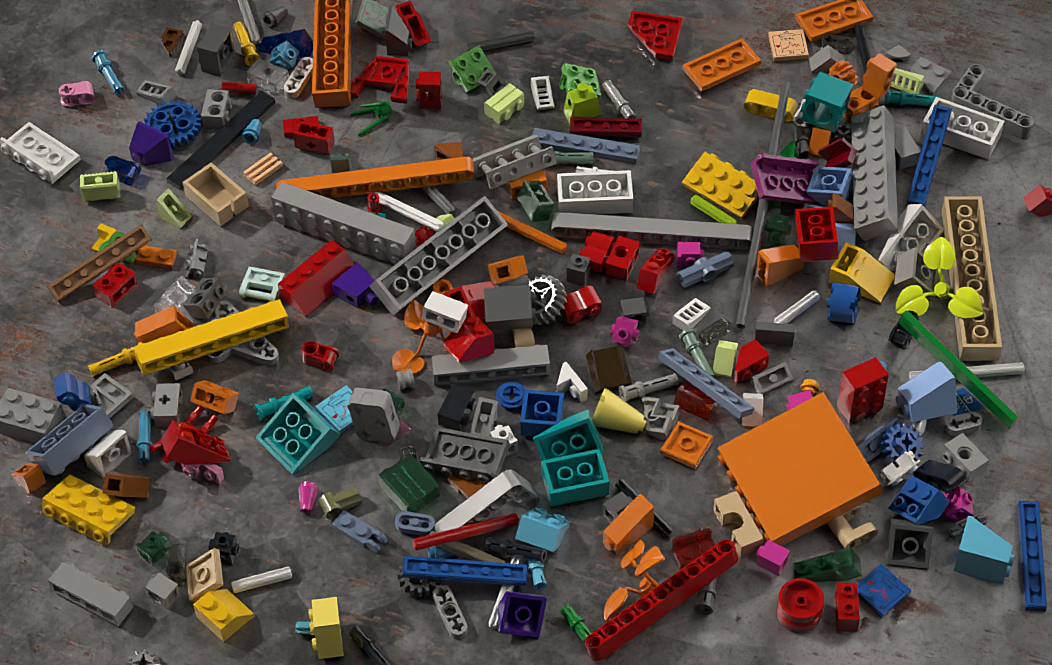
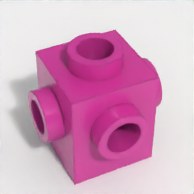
M618 317L616 324H613L610 335L613 336L612 341L617 342L616 345L628 347V345H632L634 341H637L639 336V330H637L638 320Z
M958 487L951 493H943L950 500V503L944 510L946 516L958 522L974 515L972 507L973 497L969 492Z

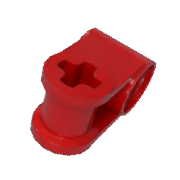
M307 341L302 345V360L304 364L328 372L333 371L334 362L340 356L338 349L314 341Z

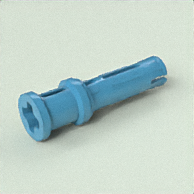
M104 50L96 51L92 55V61L97 64L98 71L105 76L114 94L117 96L121 95V91L124 93L125 89L113 71V64L107 59V53Z

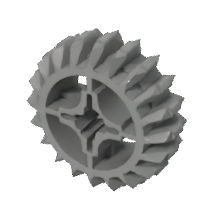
M542 275L540 278L535 276V280H529L528 284L530 285V291L535 294V303H532V308H536V320H533V324L542 326L543 323L549 324L550 319L555 321L556 315H561L560 310L565 309L563 304L567 302L565 298L567 294L564 286L558 279L550 275Z

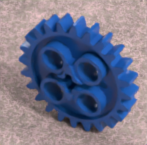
M170 100V104L163 101V106L156 104L157 109L151 108V113H146L147 118H144V124L169 135L170 144L173 149H175L176 145L182 147V143L188 145V140L194 141V136H199L198 131L202 130L200 113H198L197 108L193 109L192 104L187 106L186 101L180 104V100L176 103ZM168 114H170L172 117V121L174 127L176 128L177 135L173 131V126L171 121L169 120Z

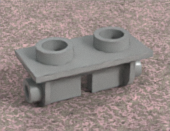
M198 239L188 249L187 255L190 256V260L188 259L185 265V270H187L186 278L190 274H193L196 278H200L204 274L208 248L205 244L199 245Z

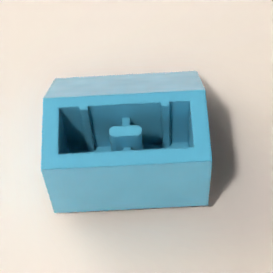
M535 508L522 515L515 539L554 552L559 548L571 521L565 520V517L562 515L554 514L553 516L546 513L545 509Z

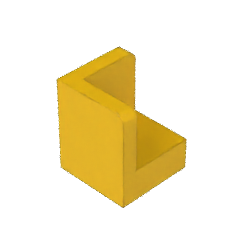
M102 223L97 227L99 239L92 246V250L97 253L99 246L104 241L110 240V237L117 232L116 229Z

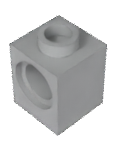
M159 572L148 581L145 587L148 598L167 610L181 595L178 584Z

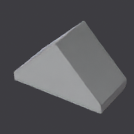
M829 45L825 46L809 58L811 73L830 72L829 68L836 62L845 61L844 55Z

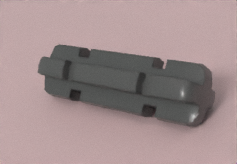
M983 514L974 517L983 525L987 524L986 517ZM967 520L949 527V535L957 537L964 533Z

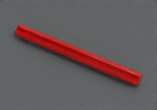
M516 513L415 538L413 539L412 546L414 550L418 551L517 525L519 517Z

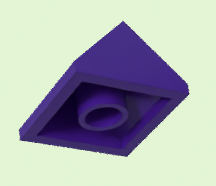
M506 591L498 604V631L500 633L540 637L547 596Z

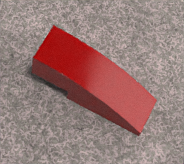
M412 1L395 5V10L409 30V38H412L414 47L417 48L432 43L419 12H416Z

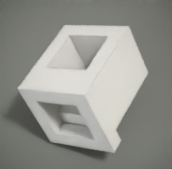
M509 425L494 427L490 432V437L506 439L510 442L506 456L517 453L518 441L514 437Z

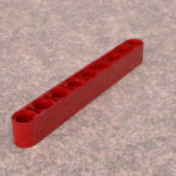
M730 539L718 542L588 635L585 639V646L589 657L593 661L605 659L734 566L739 560L735 543Z

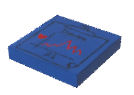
M882 564L857 583L858 597L882 618L911 594V589Z

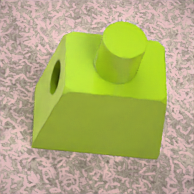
M580 83L577 85V89L567 92L563 112L569 123L570 117L593 118L601 115L598 97L591 85Z

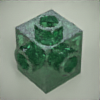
M771 213L770 221L766 220L764 231H767V242L785 245L786 237L791 234L792 224H789L790 216Z

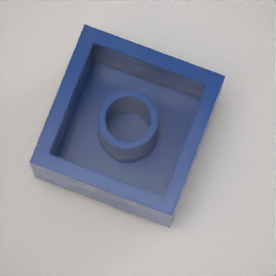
M525 390L520 420L521 435L535 437L561 422L564 411V393Z

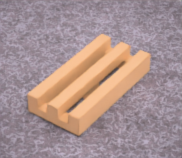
M270 152L246 169L243 174L256 186L283 167V162L281 160L278 161V158L276 156L273 157V154Z

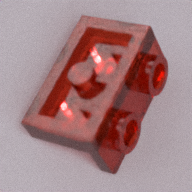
M688 380L678 388L674 400V405H679L681 409L704 420L710 419L712 410L718 405L715 400L706 396L703 391L693 386Z
M711 528L698 529L693 533L681 534L672 539V551L680 569L715 545L712 539Z

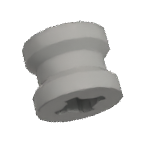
M408 369L403 373L401 371L396 372L400 391L407 387L415 388L412 369Z

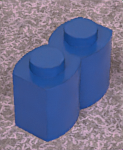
M63 373L54 378L56 398L60 403L69 405L73 411H76L83 404L92 405L90 387L86 383L77 381V378L70 373Z

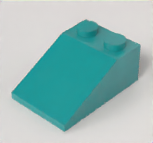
M589 410L572 415L533 437L542 461L600 449V452L604 453L603 443Z

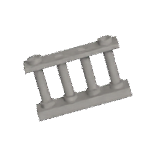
M536 134L472 158L475 176L478 178L486 174L490 189L557 164L553 147L550 146L542 150L539 137Z

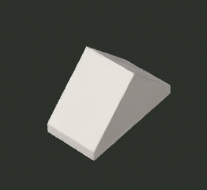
M743 393V400L753 406L754 411L752 415L742 418V427L755 428L762 424L763 394Z

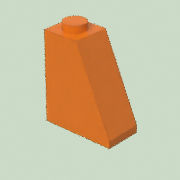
M794 244L758 251L756 276L766 287L804 268V262H800L799 249Z
M171 306L135 322L134 335L137 341L147 343L195 326L175 306Z
M639 494L603 531V544L606 549L612 550L618 555L652 530L654 506L642 494Z

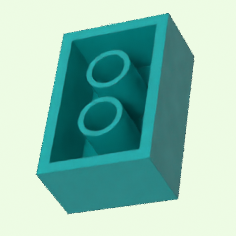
M600 449L541 461V475L550 507L609 495V478Z

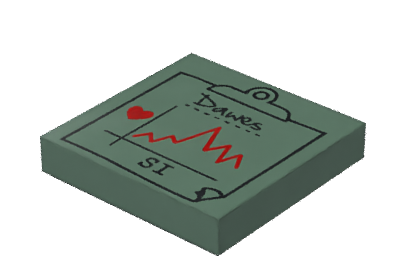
M362 0L355 24L386 40L385 26L388 8L374 0Z

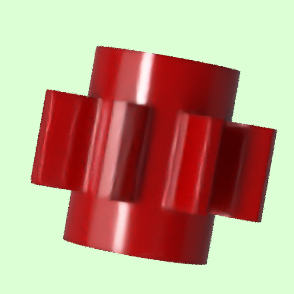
M426 226L416 230V246L419 247L436 234L435 231L431 228L427 229Z

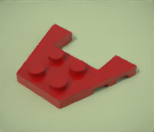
M376 56L363 69V73L352 80L351 97L359 98L364 86L371 85L395 88L390 97L391 101L407 104L410 73L409 59Z

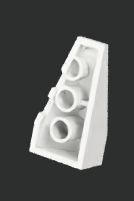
M909 204L898 218V231L890 234L878 261L891 272H894L897 265V255L915 247L921 252V250L929 246L941 235L944 228L922 204Z

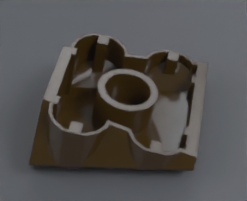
M617 345L616 347L601 350H590L586 354L587 370L591 376L595 394L603 393L604 388L609 391L619 390L620 386L632 385L623 347Z

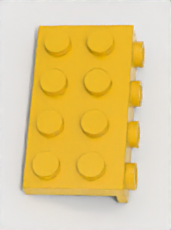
M704 152L682 181L684 187L741 220L759 198L754 179L750 178L746 172L736 170L732 164L720 161L712 153Z
M71 474L42 498V511L46 516L104 545L110 543L111 535L135 513L134 506L110 494H104L102 490Z

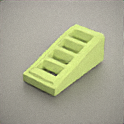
M896 68L894 72L897 74L895 82L891 81L890 86L905 90L911 94H919L924 76ZM900 76H903L902 83H898ZM906 78L910 79L908 85H905ZM913 80L916 81L915 87L912 86Z

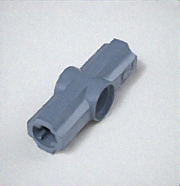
M723 252L709 259L702 257L693 266L677 272V278L680 285L684 288L701 280L709 282L717 276V273L734 267V261L729 252Z

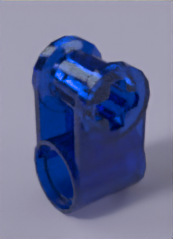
M110 156L105 160L106 173L116 171L119 182L126 185H133L135 182L134 178L142 170L136 162L117 156Z

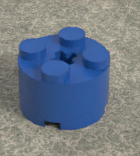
M833 282L831 287L832 297L829 296L827 299V308H830L827 320L854 324L860 308L858 307V301H861V287Z

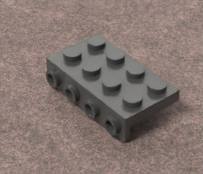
M437 427L426 457H421L419 462L424 467V470L431 473L438 471L447 476L454 474L464 479L475 478L481 482L488 483V481H492L499 475L510 442L506 439Z

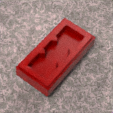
M318 116L282 120L284 137L293 136L299 120L319 124Z

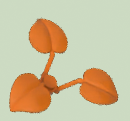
M415 299L411 301L405 311L404 323L413 331L422 328L424 330L423 337L415 354L409 349H400L392 357V366L395 372L401 371L403 373L408 369H412L413 375L419 373L424 367L425 362L418 355L421 352L426 337H433L439 333L442 342L446 339L442 327L422 320L424 306ZM444 347L445 352L447 354H450L448 350Z
M638 540L625 553L621 560V567L626 569L632 564L636 568L635 575L637 577L641 575L644 577L639 585L641 591L630 587L625 589L619 587L614 591L604 607V618L607 622L625 603L628 592L640 594L643 597L660 585L647 573L648 570L666 560L658 547L654 546L649 549L641 558L639 565H637L636 560L643 554L645 548L643 540Z

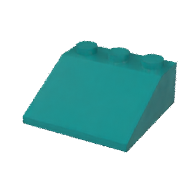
M293 393L255 438L294 475L328 450L341 434L304 398Z

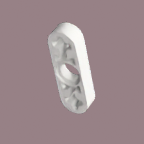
M302 58L284 84V94L287 98L293 99L298 97L313 75V58ZM297 76H304L301 80L295 79Z

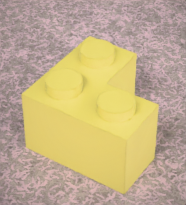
M337 597L312 600V609L308 610L311 635H315V638L312 639L313 651L318 652V659L344 656Z

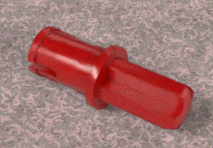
M241 81L238 83L222 82L221 90L229 91V93H238V95L240 93L256 95L257 83H241Z

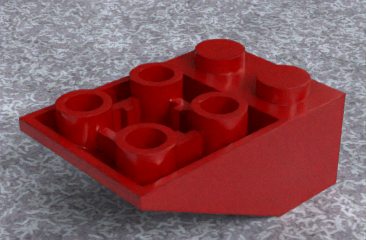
M493 281L465 285L446 291L443 295L468 305L465 320L469 317H478L483 323H486L484 289L495 288Z
M172 420L161 440L167 458L184 465L231 461L223 439L214 436V438L208 436L206 432L200 429L194 430L184 422L178 423Z

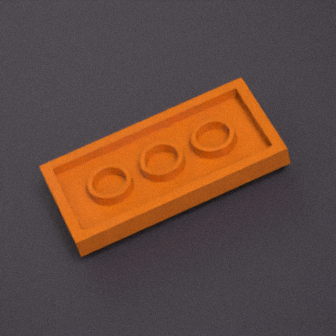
M837 0L795 14V20L803 29L810 42L855 28L856 24L864 25L873 22V15L862 0Z
M741 38L683 64V71L702 92L760 66L761 59Z

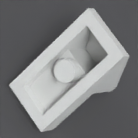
M564 362L557 382V392L565 393L569 390L574 398L577 397L580 403L587 400V387L569 364Z

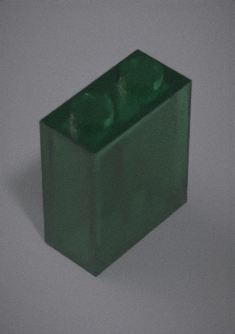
M411 454L399 459L396 464L390 468H385L378 475L380 487L403 512L416 513L440 497L439 484Z

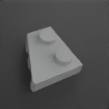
M920 57L911 68L912 73L924 76L922 86L927 87L930 96H934L951 76V71L923 57Z

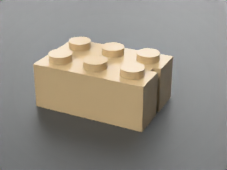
M212 163L183 182L185 196L220 227L232 219L233 214L238 215L249 207L246 192Z

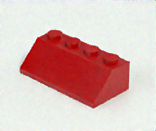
M331 240L278 283L279 296L295 310L307 317L333 296L332 283L355 264L346 250Z

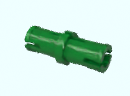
M567 604L568 609L564 606L561 608L560 613L570 624V629L575 631L583 643H585L586 637L592 632L585 624V619L576 613L571 604Z

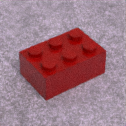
M833 207L795 209L800 262L838 259V238Z
M877 357L842 372L837 407L849 423L861 420L868 414L877 413L883 408L889 373Z

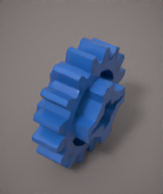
M906 423L901 425L895 424L887 429V433L882 436L885 440L881 442V445L886 447L883 453L889 454L887 460L892 458L894 465L897 464L895 460L904 452L913 451L915 455L914 461L919 460V457L924 454L921 449L925 445L920 444L923 437L918 438L919 431H912V425L907 428Z

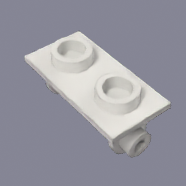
M912 451L904 452L895 460L899 465L898 468L891 463L881 470L879 477L883 481H888L885 487L890 484L895 486L903 480L901 476L907 472L909 475L918 468L916 464L920 462V459L914 461L915 455Z

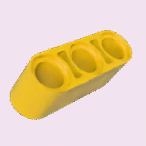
M752 89L749 91L743 107L749 113L775 119L780 95ZM789 97L784 118L785 122L793 120L798 107L797 101Z

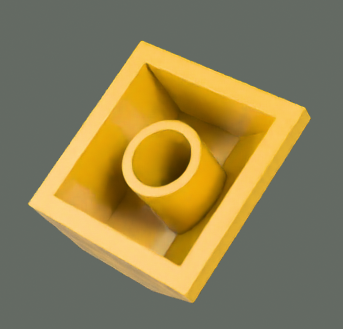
M228 589L209 591L193 604L196 617L223 642L255 616Z

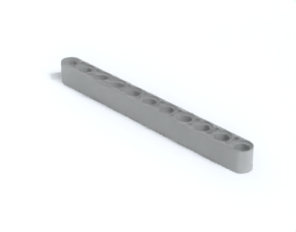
M558 212L553 215L551 233L556 237L586 239L594 231L614 237V241H617L618 237L622 236L639 241L640 243L677 245L678 242H700V247L749 250L754 228L750 225Z

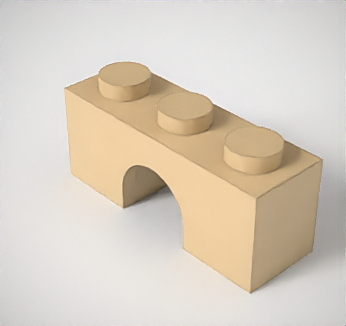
M737 491L714 499V512L722 526L728 523H736L740 526V528L732 531L731 540L735 543L737 553L741 558L758 551L759 547L763 546V540L765 539L763 531L756 526L753 514L749 513L746 509L744 498L740 497Z

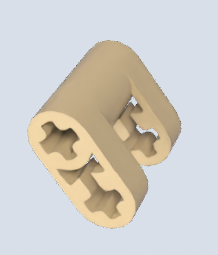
M860 506L826 523L847 551L872 540L878 534V530L871 522L855 529L848 523L849 520L855 518L861 512Z

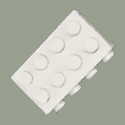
M30 122L9 139L0 138V149L4 154H9L16 162L24 164L28 170L36 172L43 180H48L52 184L81 160L79 154Z

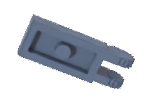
M345 510L331 524L332 528L376 553H378L380 547L371 539L374 538L384 544L388 541L385 534Z

